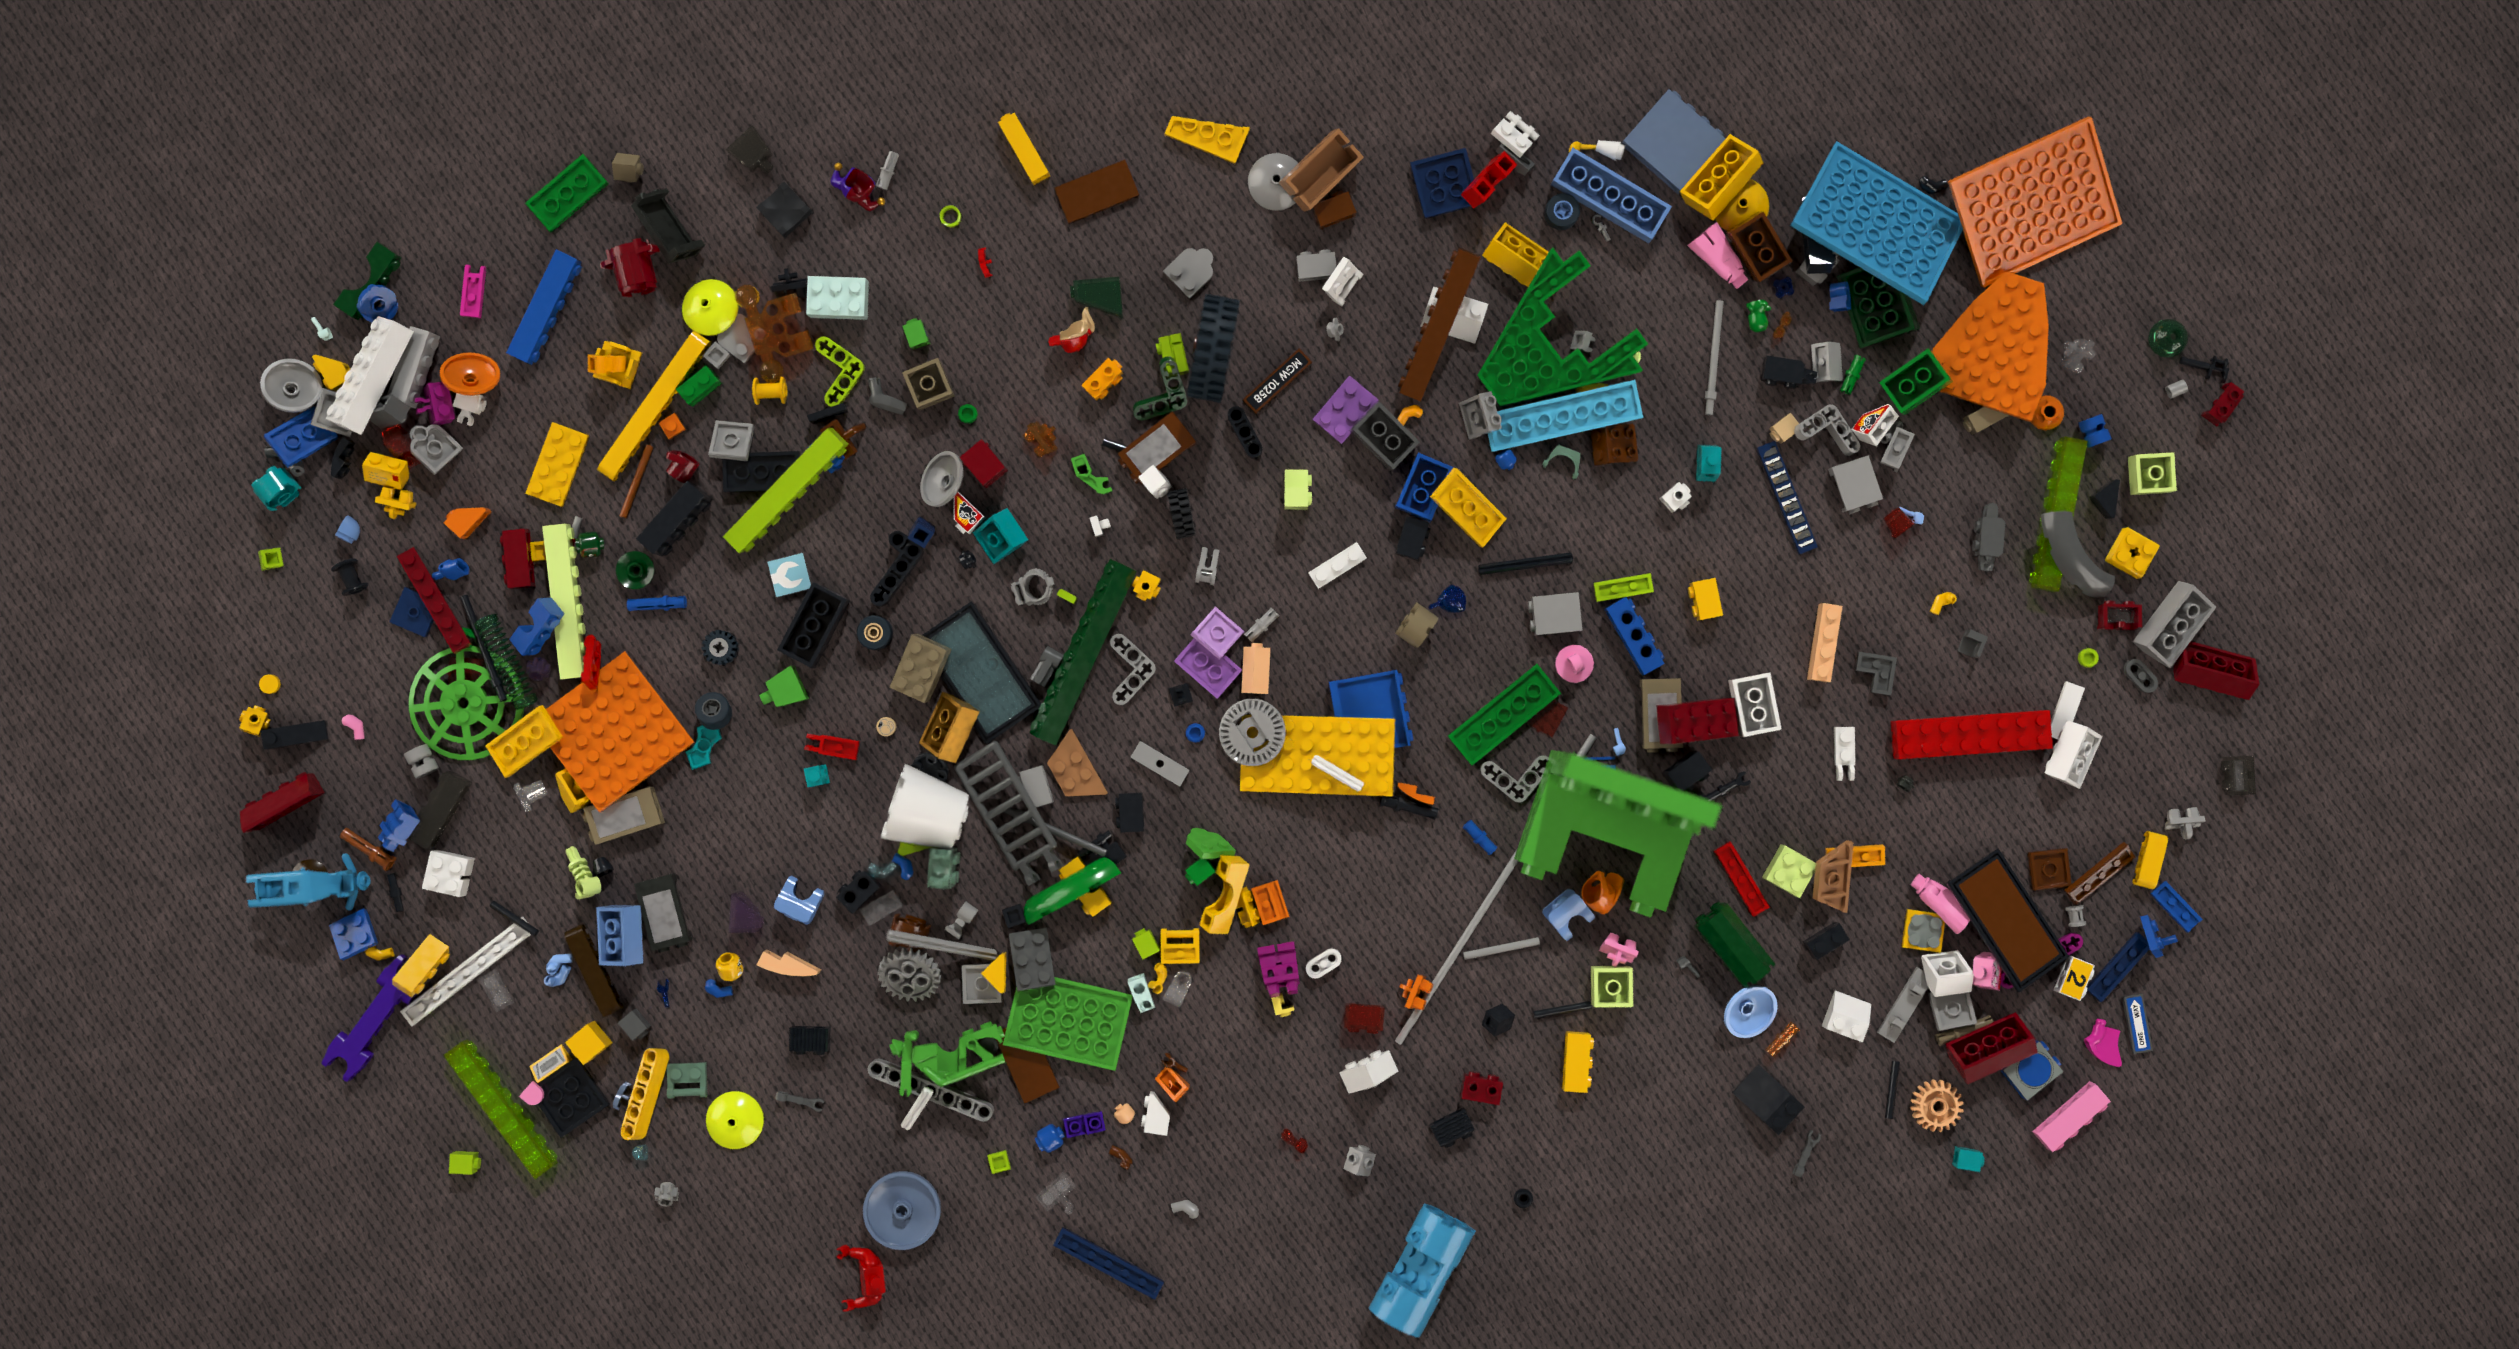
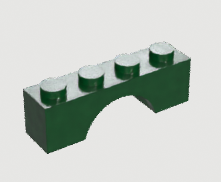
M379 242L375 243L366 256L371 267V275L368 282L356 290L343 289L333 304L356 320L363 318L357 309L358 298L363 290L370 284L386 286L390 279L389 275L392 271L397 270L401 263L402 257Z

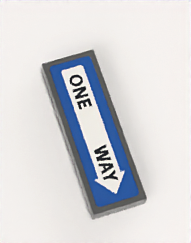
M2143 994L2122 996L2132 1053L2153 1051Z

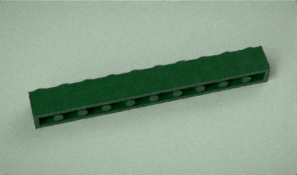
M1111 559L1105 565L1104 573L1096 584V590L1088 602L1084 615L1080 619L1078 629L1072 636L1071 644L1064 653L1060 667L1056 670L1055 678L1047 690L1044 702L1040 705L1037 717L1031 724L1029 732L1031 735L1056 746L1137 571Z

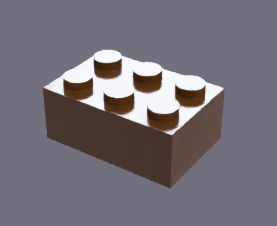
M1758 211L1726 232L1756 282H1761L1793 261L1762 211Z

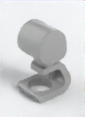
M966 901L956 914L958 918L955 923L946 926L945 930L959 940L962 936V928L966 923H971L978 909Z

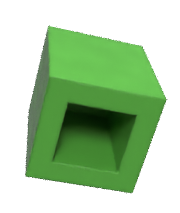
M917 318L911 319L906 322V325H903L906 338L912 350L930 344L921 320H917Z

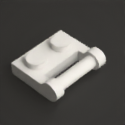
M1343 257L1322 289L1334 302L1343 306L1345 298L1357 280L1361 279L1364 274L1349 259Z

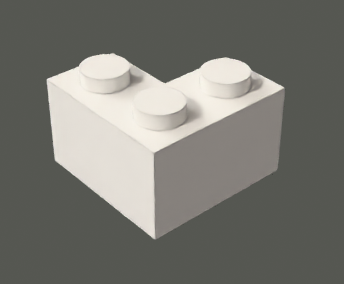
M1377 1050L1370 1054V1058H1364L1358 1061L1357 1064L1356 1061L1345 1065L1346 1069L1341 1071L1340 1075L1349 1094L1375 1087L1398 1072L1389 1050L1384 1052Z

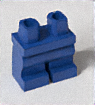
M397 799L391 805L394 811L387 815L386 822H381L382 832L378 837L383 842L382 846L392 852L395 851L399 844L402 846L406 844V839L420 821L411 806Z

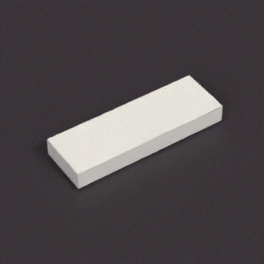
M2070 682L2064 683L2051 720L2052 738L2059 740L2061 729L2067 720L2073 722L2085 688Z

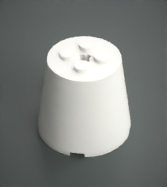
M905 764L888 810L889 817L887 822L884 823L881 838L942 849H952L955 839L959 840L962 831L961 822H965L969 806H967L969 794Z

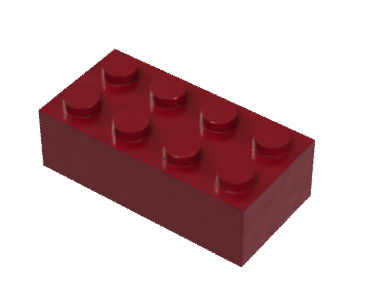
M1716 698L1656 705L1660 744H1677L1739 736L1735 698Z
M2016 1012L1946 1043L1948 1057L1967 1085L2038 1053L2034 1036Z

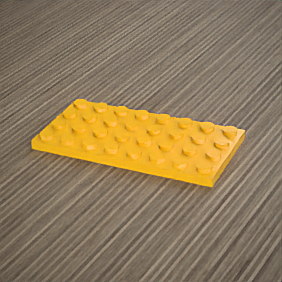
M1244 715L1242 721L1251 717V715ZM1282 716L1286 728V737L1279 754L1263 765L1246 766L1241 764L1240 791L1393 796L1395 719ZM1256 727L1248 728V737H1257L1258 730ZM1266 740L1263 745L1254 748V752L1264 748L1269 741ZM1318 755L1364 783L1362 789L1356 791L1311 764L1313 757Z

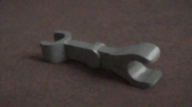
M778 1091L776 1094V1100L789 1101L799 1105H807L817 1112L823 1110V1108H817L815 1105L816 1102L824 1103L825 1101L822 1098L808 1099L802 1096L790 1095L783 1091Z
M1813 1130L1807 1133L1806 1146L1801 1153L1798 1164L1795 1165L1792 1174L1797 1177H1802L1805 1170L1804 1166L1810 1157L1811 1150L1821 1139L1819 1133L1815 1140L1811 1139Z

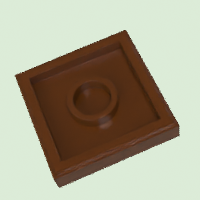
M2067 848L2028 852L2033 891L2069 887L2072 884Z

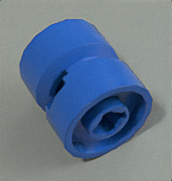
M2102 414L2078 423L2081 433L2086 435L2084 440L2087 448L2112 439L2108 429L2104 428L2106 423Z

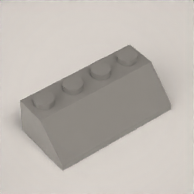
M2178 581L2132 642L2145 654L2171 668L2216 609V606L2194 585Z

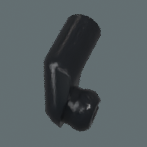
M1927 176L1919 179L1920 187L1930 194L1948 188L1946 179L1934 182Z

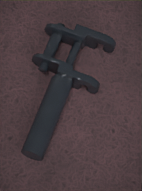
M2182 356L2179 364L2207 370L2205 379L2210 378L2212 370L2221 371L2223 373L2221 383L2226 382L2229 368H2227V365H2229L2228 359L2223 361L2217 359L2216 356L2210 359L2212 361L2211 364ZM2215 364H2222V369L2215 367Z

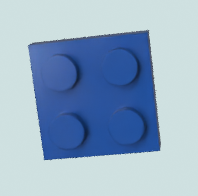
M364 908L329 925L339 958L343 961L378 944L369 914Z

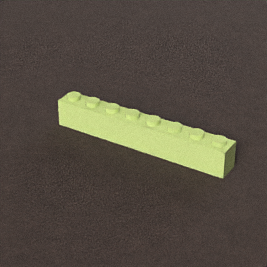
M571 524L542 526L550 597L564 612L560 623L554 628L560 679L579 678L584 669L583 656L585 655L586 647L584 646L583 634H585L586 629L581 619L583 606L579 602L581 588L577 584L579 569L578 566H575L577 551L573 547L572 539L575 537L574 529L571 528Z

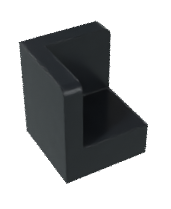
M1500 1004L1486 1011L1482 1026L1495 1037L1511 1029L1515 1014L1505 1005Z

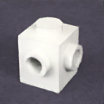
M1678 482L1659 499L1673 513L1678 508L1684 509L1690 503L1688 499L1692 496L1689 494L1691 491L1687 485Z

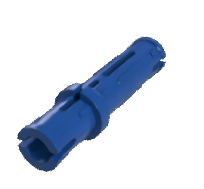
M665 595L660 598L628 599L627 601L628 611L654 609L668 611L673 608L687 607L686 596L669 597Z

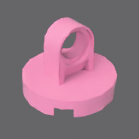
M1581 645L1564 647L1559 651L1555 662L1558 675L1567 682L1578 683L1588 678L1594 665L1591 653Z

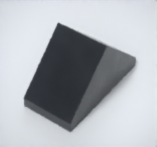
M2118 479L2108 482L2089 497L2105 519L2115 518L2120 480Z

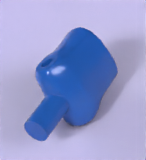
M460 558L448 559L439 565V571L432 573V578L437 580L446 577L454 581L468 575L469 567Z

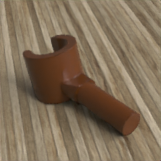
M1165 1053L1166 1057L1169 1058L1168 1061L1161 1060L1165 1067H1176L1185 1073L1187 1072L1188 1068L1178 1064L1171 1054Z

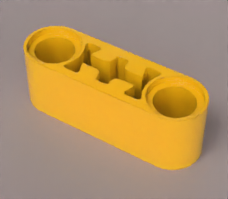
M2146 831L2144 834L2146 836L2145 841L2142 842L2134 872L2136 876L2132 882L2134 885L2153 890L2158 883L2168 837Z

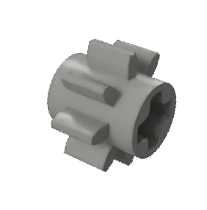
M663 1182L660 1188H655V1201H658L659 1205L667 1207L671 1206L673 1201H678V1187H675L673 1183Z

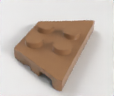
M1070 729L1047 762L1065 796L1107 794L1105 786L1073 729Z
M1846 840L1816 861L1813 899L1844 913H1847L1853 842Z

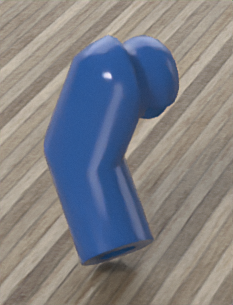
M895 853L892 862L900 865L901 878L909 880L914 873L911 861Z
M709 979L706 981L705 990L712 996L720 998L733 995L732 986L720 988L716 985L715 980Z

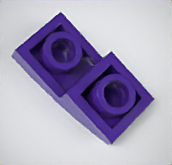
M1102 1111L1062 1118L1066 1138L1106 1130Z

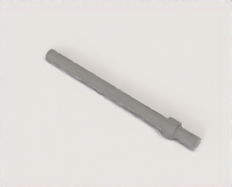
M1717 300L1715 305L1708 389L1705 391V415H1713L1714 400L1717 397L1715 387L1724 303L1721 300Z

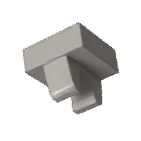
M1575 331L1570 349L1576 350L1579 348L1581 352H1592L1593 349L1589 348L1590 342H1595V338L1592 336L1593 333Z

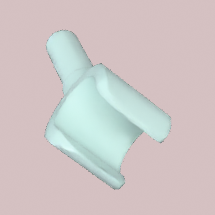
M315 317L311 318L320 338L324 341L333 338L329 328L323 329Z

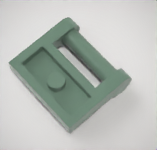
M668 1063L667 1098L674 1099L677 1096L707 1097V1063ZM700 1082V1088L675 1089V1083Z

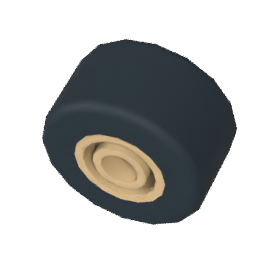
M872 615L865 617L857 627L858 641L862 646L871 650L884 649L893 638L892 625L881 616Z

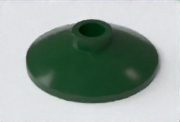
M631 551L625 553L618 560L616 576L623 586L629 589H641L646 587L653 579L654 564L645 553ZM635 567L640 569L638 574H635L633 571Z

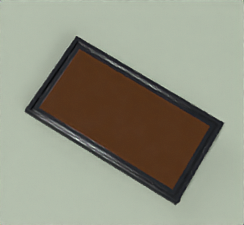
M1999 848L1946 883L2017 993L2022 992L2026 987L2069 957Z

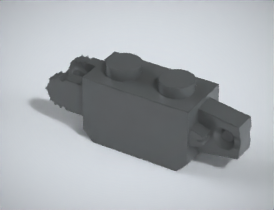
M1995 503L1984 505L1982 517L1978 518V521L1974 523V532L1977 534L1976 540L1972 544V550L1975 552V556H1978L1979 571H1992L1995 557L2003 554L2006 522L2002 518H1998L1999 508Z

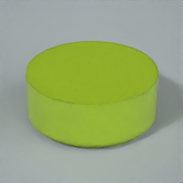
M2091 648L2083 649L2078 654V662L2086 668L2095 666L2099 660L2098 653Z

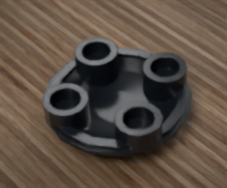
M931 752L919 754L911 765L944 783L949 775L946 761L937 758Z

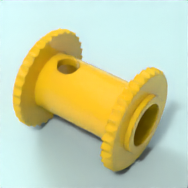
M784 377L780 378L779 383L760 384L758 378L753 379L752 395L756 405L760 404V399L780 398L782 404L786 403L788 390Z

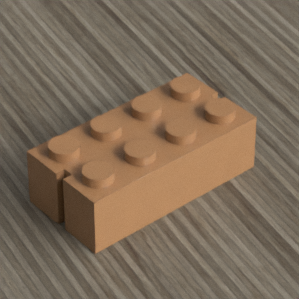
M1339 128L1332 130L1279 182L1290 196L1295 195L1293 200L1303 211L1311 210L1364 158L1353 144L1342 147L1350 141Z

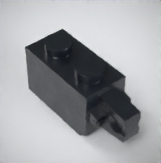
M1766 356L1763 362L1761 381H1765V384L1769 386H1777L1778 383L1784 384L1785 388L1796 389V386L1799 387L1801 384H1815L1817 372L1804 368L1805 365L1800 360Z

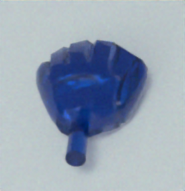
M1449 585L1439 595L1438 602L1428 606L1430 610L1440 606L1449 613H1459L1465 610L1466 596L1458 586Z

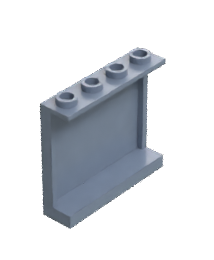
M1668 89L1623 140L1622 144L1625 145V149L1673 191L1679 194L1680 190L1726 138L1721 130L1714 129L1710 125V121L1706 117L1699 116L1691 104L1683 102L1681 96L1676 91Z

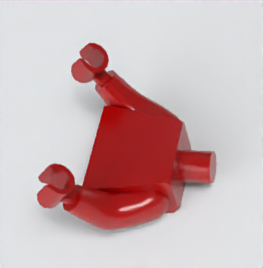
M848 1245L837 1248L836 1250L842 1252V1254L837 1255L838 1259H843L848 1255L858 1259L863 1296L855 1300H843L841 1303L846 1302L848 1308L843 1311L847 1312L855 1308L877 1304L882 1298V1293L886 1292L883 1265L879 1257L868 1248L852 1247L850 1249Z

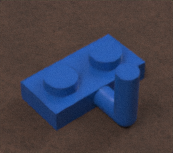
M2148 915L2141 916L2150 951L2156 958L2164 956L2162 948L2178 942L2177 936L2172 935L2161 939L2156 933L2159 931L2156 921H2152Z

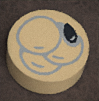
M890 717L881 718L876 726L878 733L882 736H891L896 731V722Z

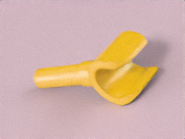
M1576 141L1570 145L1569 153L1572 148L1578 151L1580 149L1596 150V145H1584Z

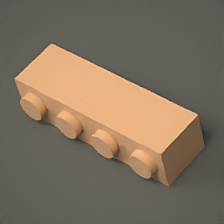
M1826 603L1818 605L1807 680L1831 682L1842 606Z

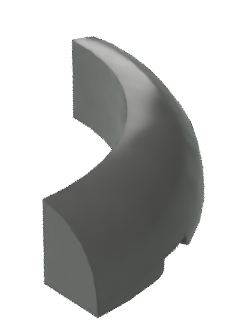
M2056 511L2041 514L2044 537L2049 539L2052 548L2050 554L2063 576L2071 585H2077L2083 590L2082 593L2089 597L2101 599L2107 596L2113 588L2115 576L2101 570L2088 557L2077 536L2072 512Z

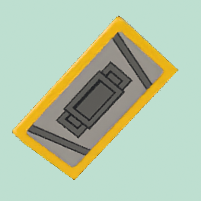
M561 1044L530 1065V1069L536 1082L539 1083L572 1061V1058Z

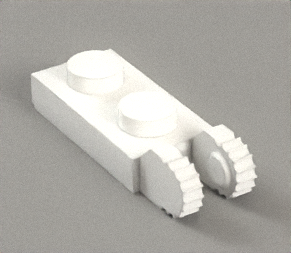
M1834 727L1837 781H1842L1843 779L1842 765H1848L1849 781H1854L1855 727Z

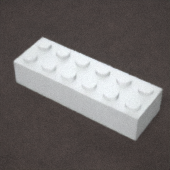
M379 316L372 322L371 330L368 336L364 338L360 352L353 359L354 364L351 370L345 375V382L336 392V399L333 405L327 410V420L362 435L414 331L393 320Z

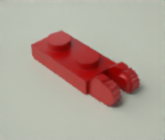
M591 634L586 636L584 641L586 652L583 656L584 669L581 673V680L590 690L598 688L602 644Z
M807 733L806 738L820 740L819 747L805 745L804 750L857 760L860 741Z

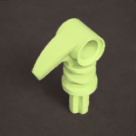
M571 846L566 849L565 853L570 861L568 868L576 881L575 888L577 893H575V898L584 899L599 894L601 892V882L598 877H592L590 868L587 866V860L580 857L577 848Z

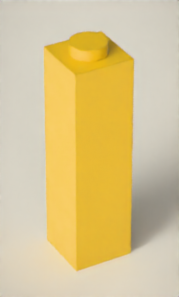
M1008 113L1002 116L998 124L1032 184L1036 185L1050 177L1047 168L1016 114Z

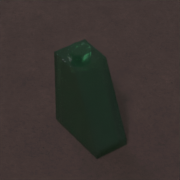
M1119 277L1073 281V286H1070L1071 298H1075L1076 303L1123 318Z

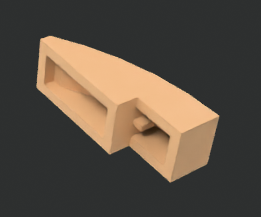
M765 950L757 963V966L766 970L790 976H812L819 974L821 971L820 968L789 952L784 953L783 957H780L769 950Z

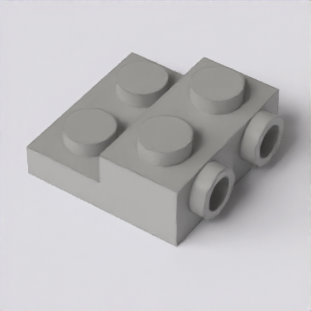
M1491 391L1475 395L1459 403L1469 440L1502 428L1500 424L1502 419L1497 413L1495 406L1496 398L1492 395Z

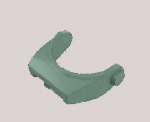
M1558 444L1547 460L1544 459L1543 467L1546 468L1549 460L1557 455L1567 456L1575 465L1572 479H1577L1580 453Z

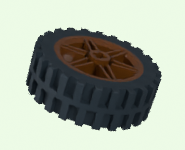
M1205 294L1198 335L1195 337L1194 357L1187 397L1221 402L1240 300Z

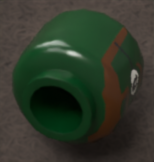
M597 532L580 533L578 538H575L577 554L580 553L583 558L597 557L600 555L601 549H604V540L599 538Z

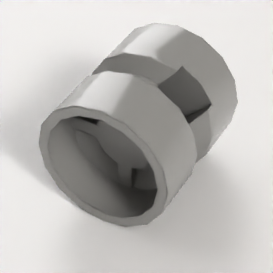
M427 744L411 749L404 754L408 764L413 766L411 771L415 779L427 776L439 769L435 759L430 757L432 753Z

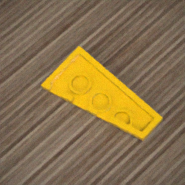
M1172 116L1165 131V136L1236 164L1250 127H1238L1230 124L1224 125L1210 121L1203 122L1196 119Z

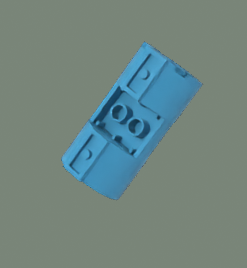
M1424 1204L1405 1238L1408 1243L1392 1273L1387 1272L1369 1306L1370 1311L1392 1327L1411 1336L1420 1337L1440 1300L1438 1297L1453 1268L1458 1266L1476 1230L1459 1219L1444 1213V1211L1429 1204Z

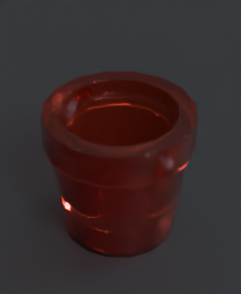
M1899 507L1883 518L1892 533L1891 536L1897 538L1915 524V520L1910 519Z

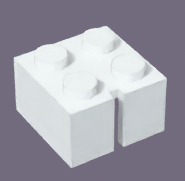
M441 850L430 851L422 889L457 897L466 896L470 879H461V876L471 875L475 858Z

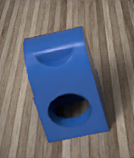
M1848 282L1830 284V310L1833 312L1851 310Z

